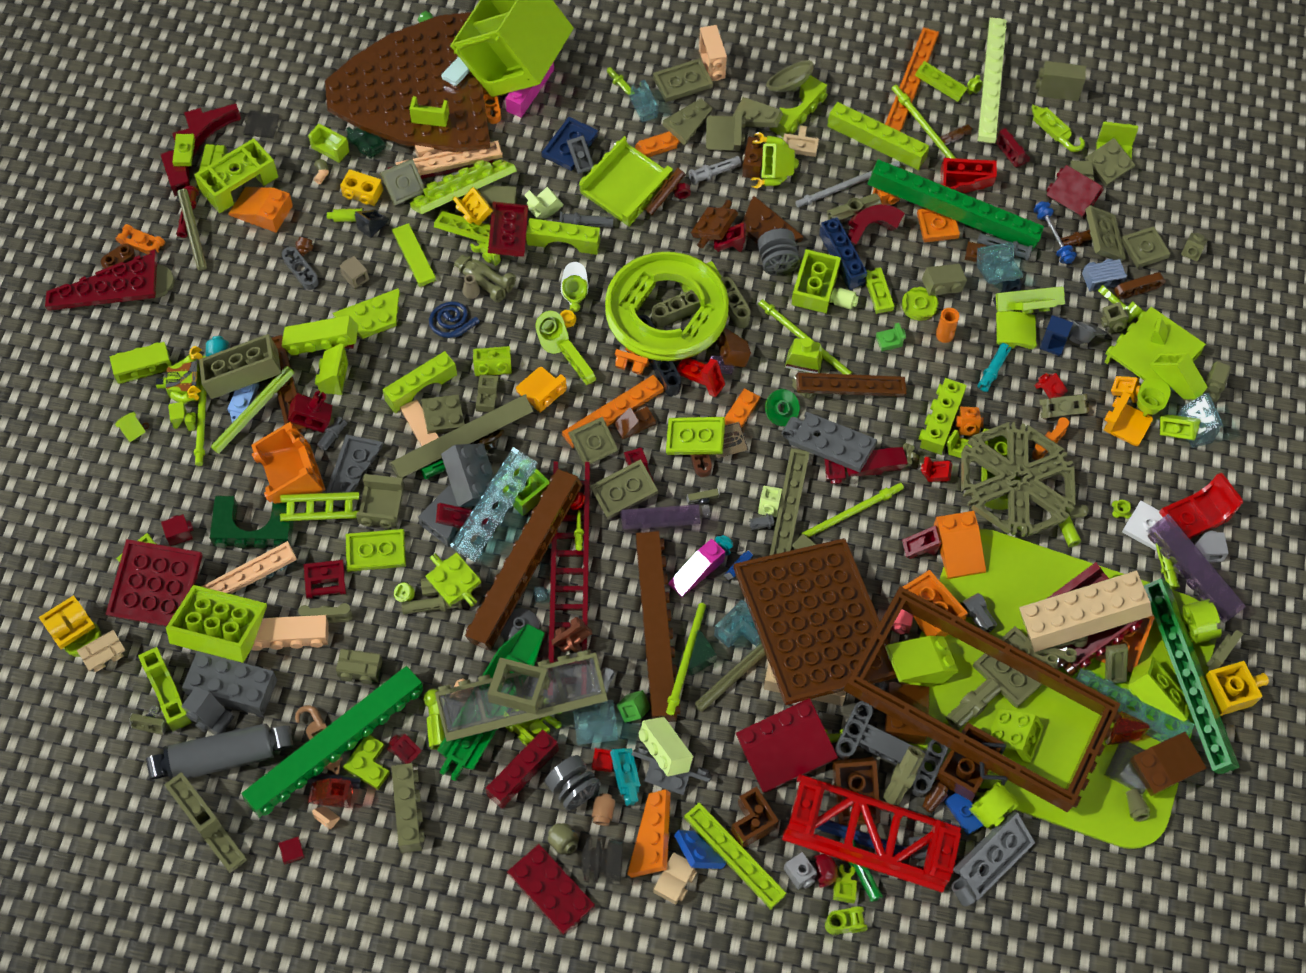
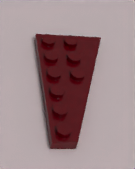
M156 249L149 251L150 254L141 257L138 255L133 257L134 260L127 263L120 262L97 271L94 276L89 278L82 277L78 282L71 285L64 284L46 291L45 308L49 311L156 298L158 255Z

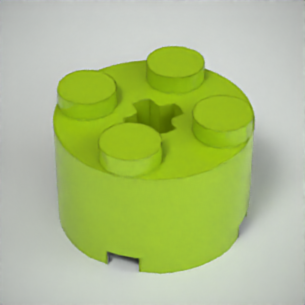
M1209 599L1187 604L1182 608L1183 614L1181 615L1192 643L1197 644L1221 637L1222 631L1217 629V623H1220V618L1213 602L1209 603Z
M1000 781L996 782L991 790H987L969 808L970 812L990 830L995 826L997 827L1005 819L1003 815L1011 813L1019 805L1017 799Z

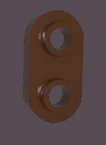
M122 244L103 256L101 259L102 268L105 269L120 262L127 263L132 261L133 257H135L133 247L129 244Z

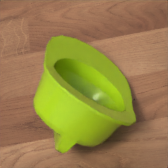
M545 311L537 318L535 324L540 344L548 353H560L559 344L569 340L564 320L555 311Z
M1156 377L1147 378L1143 381L1137 394V406L1143 412V416L1157 414L1166 407L1171 393L1169 385Z

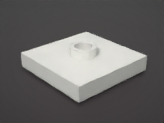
M1140 501L1122 533L1157 551L1152 534L1165 531L1166 536L1170 527L1160 515L1159 510Z

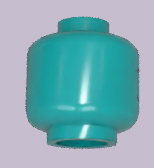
M213 336L212 339L206 342V357L229 349L230 343L223 339L222 336Z

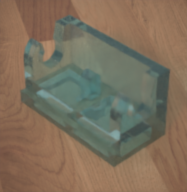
M640 81L638 89L632 85L629 98L641 122L657 118L658 104L646 81Z

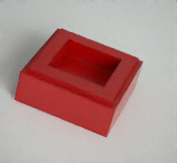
M595 748L592 770L612 772L613 762L610 754L612 750Z

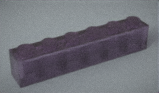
M1169 514L1146 530L1149 533L1147 536L1154 544L1157 543L1161 548V554L1174 563L1173 568L1180 575L1183 574L1187 579V585L1199 593L1200 601L1209 599V603L1213 602L1220 621L1223 623L1227 622L1246 607Z

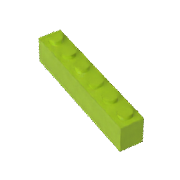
M837 102L829 113L827 127L914 169L919 170L927 159L929 145Z

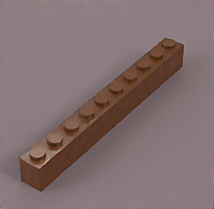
M557 469L555 475L551 476L546 491H543L537 507L532 510L531 518L524 525L522 534L515 541L513 550L505 559L502 570L496 575L493 586L487 591L483 604L477 609L473 622L466 629L465 637L471 644L488 651L492 650L582 487L578 476Z
M659 531L636 533V549L652 719L665 717L668 722H677V714H680V703L676 706L674 715L666 713L668 707L667 700L671 696L675 684L673 677L677 676L676 664L672 665V658H675L674 646H670V640L673 639L672 627H668V621H671V610L666 607V603H670L669 591H665L664 586L668 585L667 573L663 574V567H666V558L661 555V550H664V538H660Z

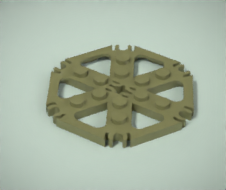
M1010 422L973 435L968 441L972 448L968 445L963 448L961 452V492L966 490L963 497H972V500L968 502V506H972V510L1007 534L1011 532L1012 535H1015L1017 529H1019L1021 537H1024L1026 533L1028 537L1063 523L1069 517L1065 510L1071 513L1076 505L1074 466L1070 467L1073 463L1072 461L1066 462L1063 459L1068 455L1067 452H1063L1065 449L1029 425L1025 426L1022 423L1020 429H1017L1015 422H1012L1010 426ZM998 436H1004L1007 439V458L984 442ZM1028 440H1032L1049 452V456L1029 463ZM970 463H978L994 474L995 477L972 484L970 482ZM1055 475L1063 476L1065 480V496H1061L1041 481ZM1016 476H1017L1018 478H1019V477H1021V478L1023 477V479H1022L1021 481H1019V480H1013ZM1008 494V519L1001 520L985 508V503ZM1029 499L1051 514V518L1035 525L1031 524Z

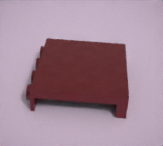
M1095 562L1048 598L1102 582L1109 578L1097 562ZM1142 619L1089 635L1087 645L1084 647H1076L1073 644L1066 645L1077 652L1076 660L1072 662L1077 670L1088 667L1092 663L1091 660L1096 656L1101 657L1106 653V646L1117 645L1125 639L1124 636L1127 633L1137 631L1141 627Z

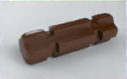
M966 124L962 128H957L940 138L945 145H948L950 141L954 142L971 134L972 128L969 124Z

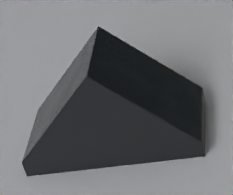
M377 210L356 211L354 214L358 230L370 238L389 220V218Z

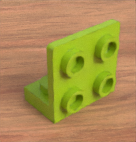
M1103 122L1096 142V150L1115 138L1132 160V145L1138 132V126Z
M999 709L989 735L1004 742L1006 745L1005 749L1017 751L1023 761L1031 762L1044 726L1035 714Z

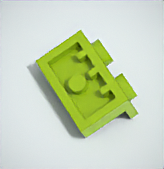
M510 346L473 349L475 376L511 374Z
M514 709L509 714L519 712L520 710ZM507 713L503 715L504 717H509ZM539 718L506 726V729L510 732L514 731L517 733L519 740L526 746L542 730L547 733L550 732V728Z

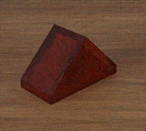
M1120 711L1117 721L1113 723L1112 733L1105 743L1113 745L1141 740L1150 727L1147 723Z

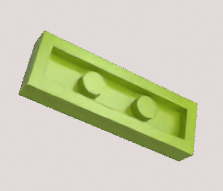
M925 61L915 74L916 77L959 102L968 88Z

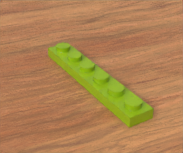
M700 802L684 815V819L725 860L732 870L770 909L786 896L787 893Z

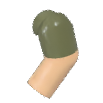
M323 159L316 160L314 166H317L316 169L319 171L314 178L317 184H321L329 174L327 163Z

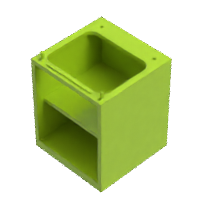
M480 0L450 47L479 83L482 84L488 94L494 97L540 85L574 27L553 0Z

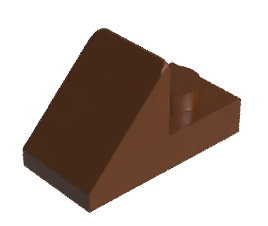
M630 407L614 423V426L623 440L656 425V420L648 407L636 412Z

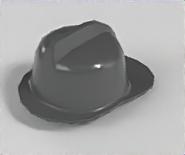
M1070 318L1073 325L1068 338L1076 344H1088L1096 335H1107L1099 327Z

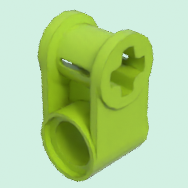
M858 906L832 911L825 921L826 931L832 935L866 931L868 927L864 923V907ZM837 919L841 926H833L830 920Z

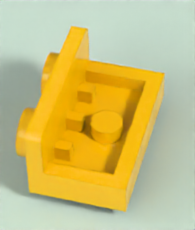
M474 187L462 200L456 196L453 198L457 204L455 207L465 214L463 217L470 224L475 223L480 226L493 211L480 192Z

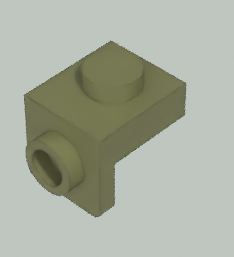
M1191 232L1181 255L1198 261L1208 239L1200 233L1194 234Z

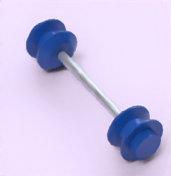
M1039 202L1034 208V213L1038 214V220H1047L1061 248L1057 251L1056 255L1061 257L1060 263H1072L1077 254L1072 252L1073 246H1064L1050 220L1054 210L1049 208V202Z

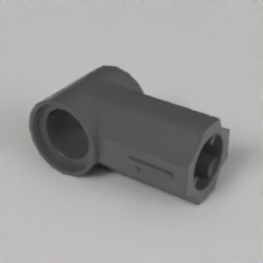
M977 593L960 602L968 612L967 617H971L978 628L989 633L997 627L998 624L987 610V604L981 594Z

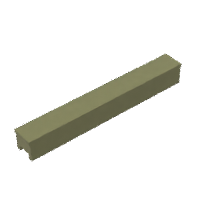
M526 394L391 461L389 465L392 466L398 478H403L442 458L441 454L456 444H470L533 412Z

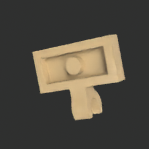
M800 125L798 135L784 133L783 140L789 145V148L795 151V154L816 157L819 139L806 137L807 126Z

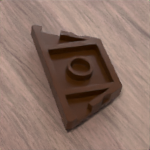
M752 197L743 222L746 224V235L758 244V239L767 231L782 228L792 231L797 242L803 240V236L758 198Z

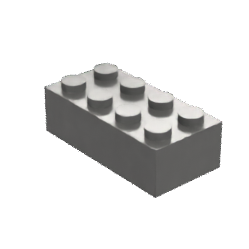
M197 651L182 688L187 697L195 687L210 692L222 706L264 716L277 678L272 670Z

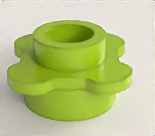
M979 75L968 81V94L978 93L982 89L983 81L979 80Z
M1115 500L1112 502L1114 509L1113 517H1125L1126 519L1131 517L1130 502L1126 500Z

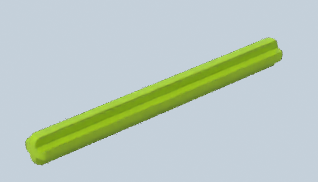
M288 366L284 367L281 374L277 375L211 445V448L219 454L294 374L293 370Z

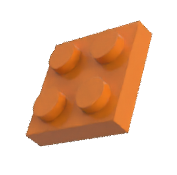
M926 208L917 210L924 242L959 239L960 233L956 220Z

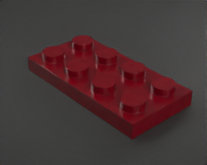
M493 201L488 253L524 257L528 205Z
M540 844L535 846L507 871V874L562 935L567 933L595 908V904Z

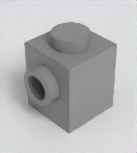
M803 852L785 863L784 871L798 890L802 887L806 889L815 883L814 879L817 872Z

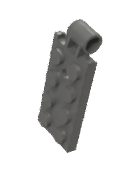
M805 412L804 421L797 417L789 419L782 431V435L788 439L790 445L857 472H861L877 445V439L809 412ZM815 433L821 434L818 437L814 436Z
M1012 811L953 869L955 873L961 875L951 887L961 905L969 906L978 901L1035 844L1017 812Z

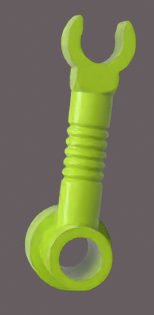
M1103 285L1098 290L1111 303H1121L1123 309L1128 313V323L1143 312L1133 301L1127 307Z

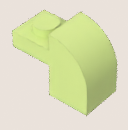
M548 187L538 196L534 195L530 190L525 194V197L529 200L527 202L528 209L537 219H546L552 216L564 205Z

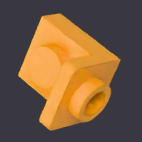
M1116 376L1111 392L1114 396H1122L1123 392L1130 394L1132 402L1137 403V394L1141 385L1138 378Z

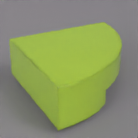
M187 412L185 415V424L188 431L196 430L195 412Z

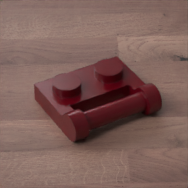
M343 559L304 564L306 599H312L313 596L340 593V595L346 594ZM339 581L337 586L312 589V584Z

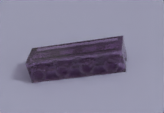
M699 504L625 509L620 511L621 531L690 527L701 524Z

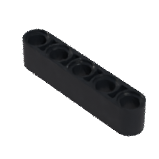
M638 315L642 322L655 328L647 315ZM648 359L659 382L663 385L665 393L669 396L679 394L681 390V377L673 361Z

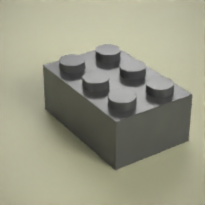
M456 444L441 454L458 507L487 506L501 497L484 444Z

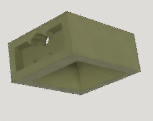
M500 657L487 693L488 700L493 704L537 714L538 708L543 706V693L545 689L548 690L551 678L548 677L547 669ZM508 671L539 678L532 700L501 693Z

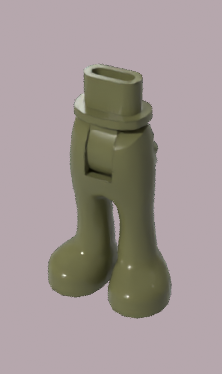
M461 255L454 263V266L459 268L460 273L465 276L468 274L474 275L478 285L490 293V298L494 302L502 301L506 296V292L509 293L515 285L516 275L506 273L504 276H501L484 263L472 259L470 256ZM484 277L489 278L491 281H493V282L496 283L497 285H494V284L490 283V282L487 281Z

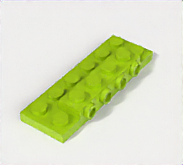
M484 160L478 161L471 168L465 167L460 169L456 175L450 174L443 177V180L438 183L434 181L427 184V188L423 189L425 196L415 197L414 201L410 202L412 210L420 214L426 213L452 201L455 196L459 198L467 194L473 187L479 189L517 170L514 164L502 160H497L492 165Z

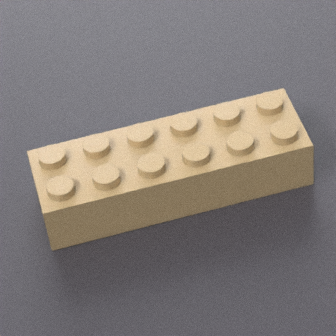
M1137 571L1019 607L1034 652L1153 616L1150 600Z

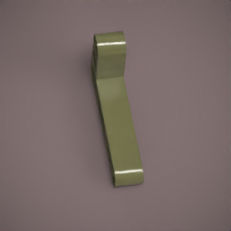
M722 277L721 279L727 288L729 300L728 315L736 327L745 328L750 322V308L734 281L729 277ZM690 290L654 305L652 308V323L657 327H663L695 314L701 307L697 295L693 290Z

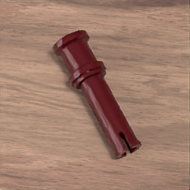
M185 186L183 189H187L193 211L197 205L195 201L199 190L194 186ZM181 210L176 235L180 238H187L188 232Z

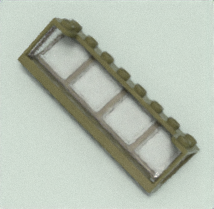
M585 650L577 652V657L570 658L569 655L557 657V662L550 663V660L538 662L537 667L547 669L548 677L551 678L548 690H544V703L542 708H538L537 714L490 703L487 695L493 679L490 677V674L478 677L479 681L471 683L470 679L458 682L459 686L451 688L450 684L438 687L439 691L435 692L446 742L608 701L596 653ZM508 671L501 693L532 700L539 678Z

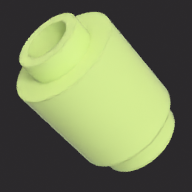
M839 287L838 289L834 288L830 302L836 306L851 310L857 306L859 297L856 296V292Z

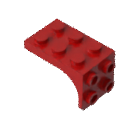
M1219 473L1203 489L1163 507L1159 513L1182 543L1228 522L1243 504V500L1223 473Z

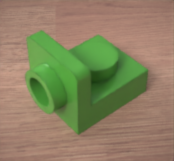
M895 323L894 329L876 333V339L881 352L903 346L906 333L899 323Z

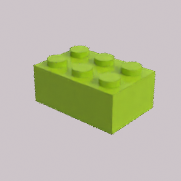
M806 249L793 290L791 305L827 313L841 257Z

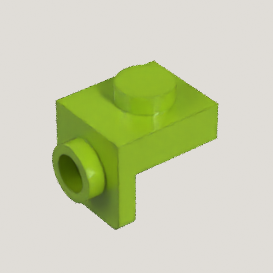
M954 430L952 435L948 436L946 446L948 447L949 455L961 458L963 448L966 445L971 448L972 446L968 444L969 440L959 438L958 430Z

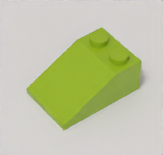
M925 636L885 646L899 682L945 683L958 672L944 636Z
M1154 656L1133 668L1128 687L1134 696H1137L1142 702L1183 722L1188 719L1190 710L1182 689Z

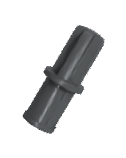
M337 417L330 428H326V433L317 443L319 449L326 451L332 442L339 438V433L347 425L346 420H343L339 425L342 417Z

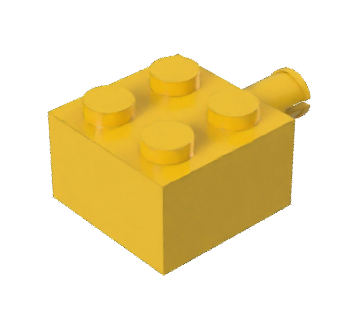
M1245 661L1211 670L1205 675L1220 716L1254 706L1263 697L1258 687L1269 684V679L1265 673L1252 676Z

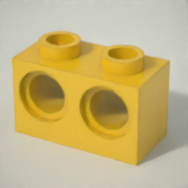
M350 169L340 185L342 196L347 199L360 201L366 205L375 206L383 192L381 179Z

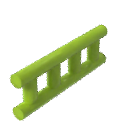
M359 492L280 495L281 503L287 502V513L280 514V521L357 518L358 510L352 511L353 500H359ZM345 500V511H333V501ZM314 501H326V511L314 512ZM295 502H306V513H294Z

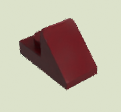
M743 222L730 227L722 240L714 239V249L719 252L733 246L739 252H742L746 239V224Z
M936 525L902 540L905 555L909 559L926 552L935 555L942 544Z

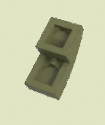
M480 375L476 411L491 412L495 410L499 376Z

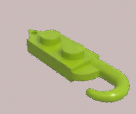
M1032 105L1033 120L1056 142H1060L1071 152H1079L1085 147V141L1082 137L1079 138L1081 142L1079 146H1074L1068 141L1071 137L1070 128L1047 107L1044 109Z

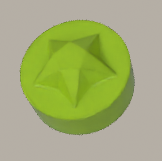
M407 583L398 584L394 590V597L399 602H410L415 594L414 588Z

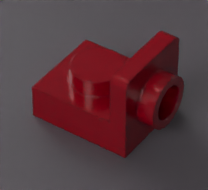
M396 734L388 742L390 746L387 750L393 752L404 764L411 763L422 752L406 734Z

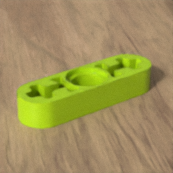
M569 340L559 344L562 354L583 382L589 385L596 381L592 369Z

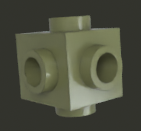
M1118 302L1103 307L1100 320L1103 328H1107L1110 334L1127 328L1129 316L1121 303Z

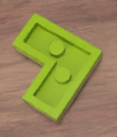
M370 735L364 738L344 765V770L356 777H360L362 781L379 790L390 774L389 770L374 762L384 749V743Z

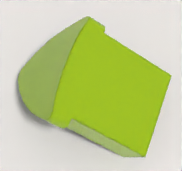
M135 412L122 416L115 423V426L119 427L128 442L133 441L146 432L135 417Z

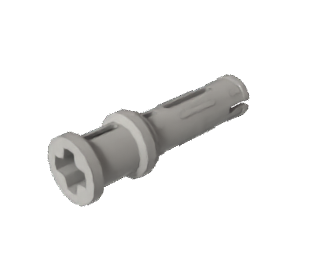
M739 156L711 166L703 165L702 168L689 170V178L692 184L696 185L705 179L710 180L714 175L741 167L742 163Z

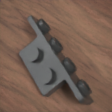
M639 747V749L635 748L632 751L633 756L650 761L645 782L682 795L685 793L690 776L706 782H710L713 776L709 774L707 769L697 767V769L690 767L689 772L667 776L659 767L655 758L649 753L648 748Z

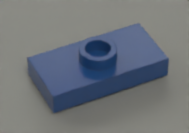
M957 793L945 799V804L967 836L984 827L970 812L969 808L973 805L970 800Z

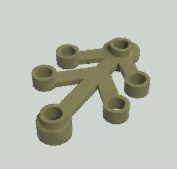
M1028 636L1024 646L1017 647V649L1055 668L1058 665V657L1065 659L1067 662H1074L1077 657L1076 650L1068 648L1065 651L1057 648L1073 644L1076 647H1084L1087 645L1088 636L1034 652ZM1045 653V654H1049V655H1047L1046 657H1044V656H1041V655H1038V654Z

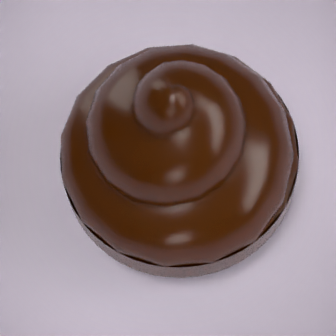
M299 237L295 245L303 257L309 251H312L313 241L308 238Z

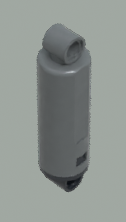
M265 723L164 746V754L147 757L146 763L150 780L168 776L171 780L181 772L189 779L274 759L275 751L292 748L294 744L289 725L270 729L269 725Z

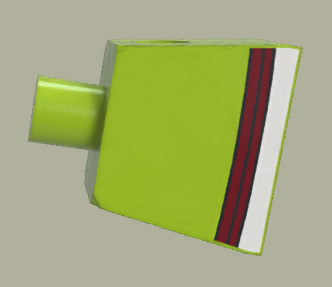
M807 337L803 339L795 338L788 351L785 368L808 373H820L823 360L821 344L813 342Z

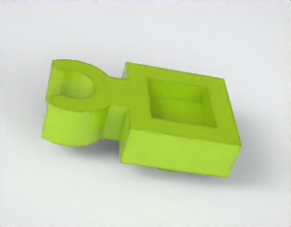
M843 864L839 866V877L834 882L833 900L853 904L856 901L857 881L851 880L855 873L853 866H851L849 873L844 872Z

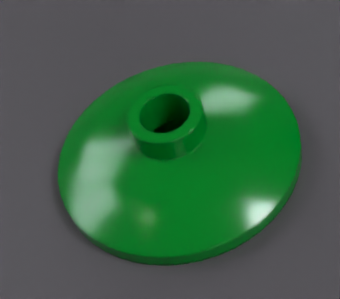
M787 389L775 390L766 400V415L773 424L781 427L786 426L791 417H798L800 411L799 401L795 394Z

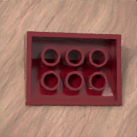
M810 698L735 733L763 793L798 778L799 774L805 775L838 759Z

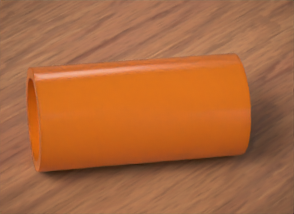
M945 308L941 312L936 331V338L940 342L948 343L954 338L959 321V312L956 309Z

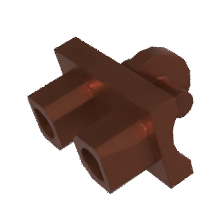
M578 617L570 620L571 627L569 629L564 627L555 631L556 637L551 640L552 645L559 647L564 653L571 649L574 652L580 651V643L592 635V630L585 626L583 620Z

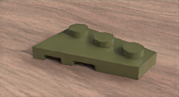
M700 98L664 119L662 125L686 146L699 126H702L707 117L711 115L713 108Z

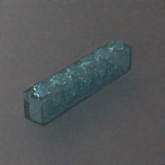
M513 447L450 547L475 562L482 555L486 543L493 538L497 526L503 522L507 510L514 505L518 493L522 492L525 488V482L529 476L534 474L538 463ZM519 469V474L514 477V471ZM509 485L508 491L503 493L504 487ZM498 502V507L492 509L493 504ZM488 518L487 524L482 526V521ZM477 535L476 541L471 542V538Z
M1081 669L1075 680L1089 687L1096 688L1098 692L1107 697H1114L1120 703L1118 721L1160 742L1183 732H1186L1188 737H1190L1195 724L1191 723L1189 719L1183 722L1142 702L1130 690L1122 689L1114 685L1112 681L1096 676L1090 670ZM1127 706H1133L1135 711H1131ZM1146 715H1151L1154 720L1148 719ZM1165 724L1171 725L1173 730L1168 729Z

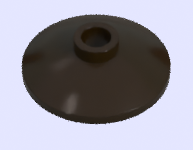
M504 430L492 432L470 444H484L485 450L492 449L496 446L495 442L505 432Z

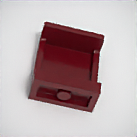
M1066 165L1058 171L1057 179L1048 186L1046 195L1049 199L1056 201L1076 213L1080 218L1085 219L1087 216L1085 209L1090 205L1094 206L1104 188Z

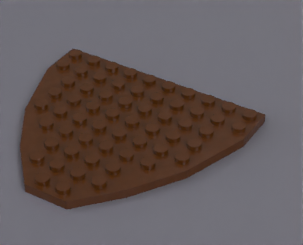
M472 12L439 15L388 34L353 56L325 80L328 112L363 131L401 145L431 147L435 150L449 152L491 149L482 84L479 83L471 71L457 86L442 79L444 71L458 58V55L454 54V50L450 45ZM413 96L417 97L418 105L442 108L444 100H448L449 117L446 127L412 123L409 109Z

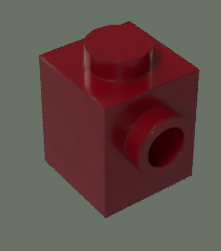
M184 514L172 516L170 519L161 522L170 547L193 539L191 532L194 531L190 520L186 521Z

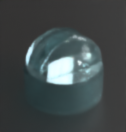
M543 586L534 587L533 593L536 603L543 602L548 598L547 588Z

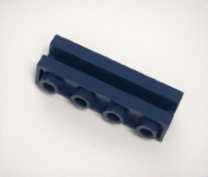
M838 217L821 222L819 236L830 255L841 257L839 273L848 290L865 285L867 271Z

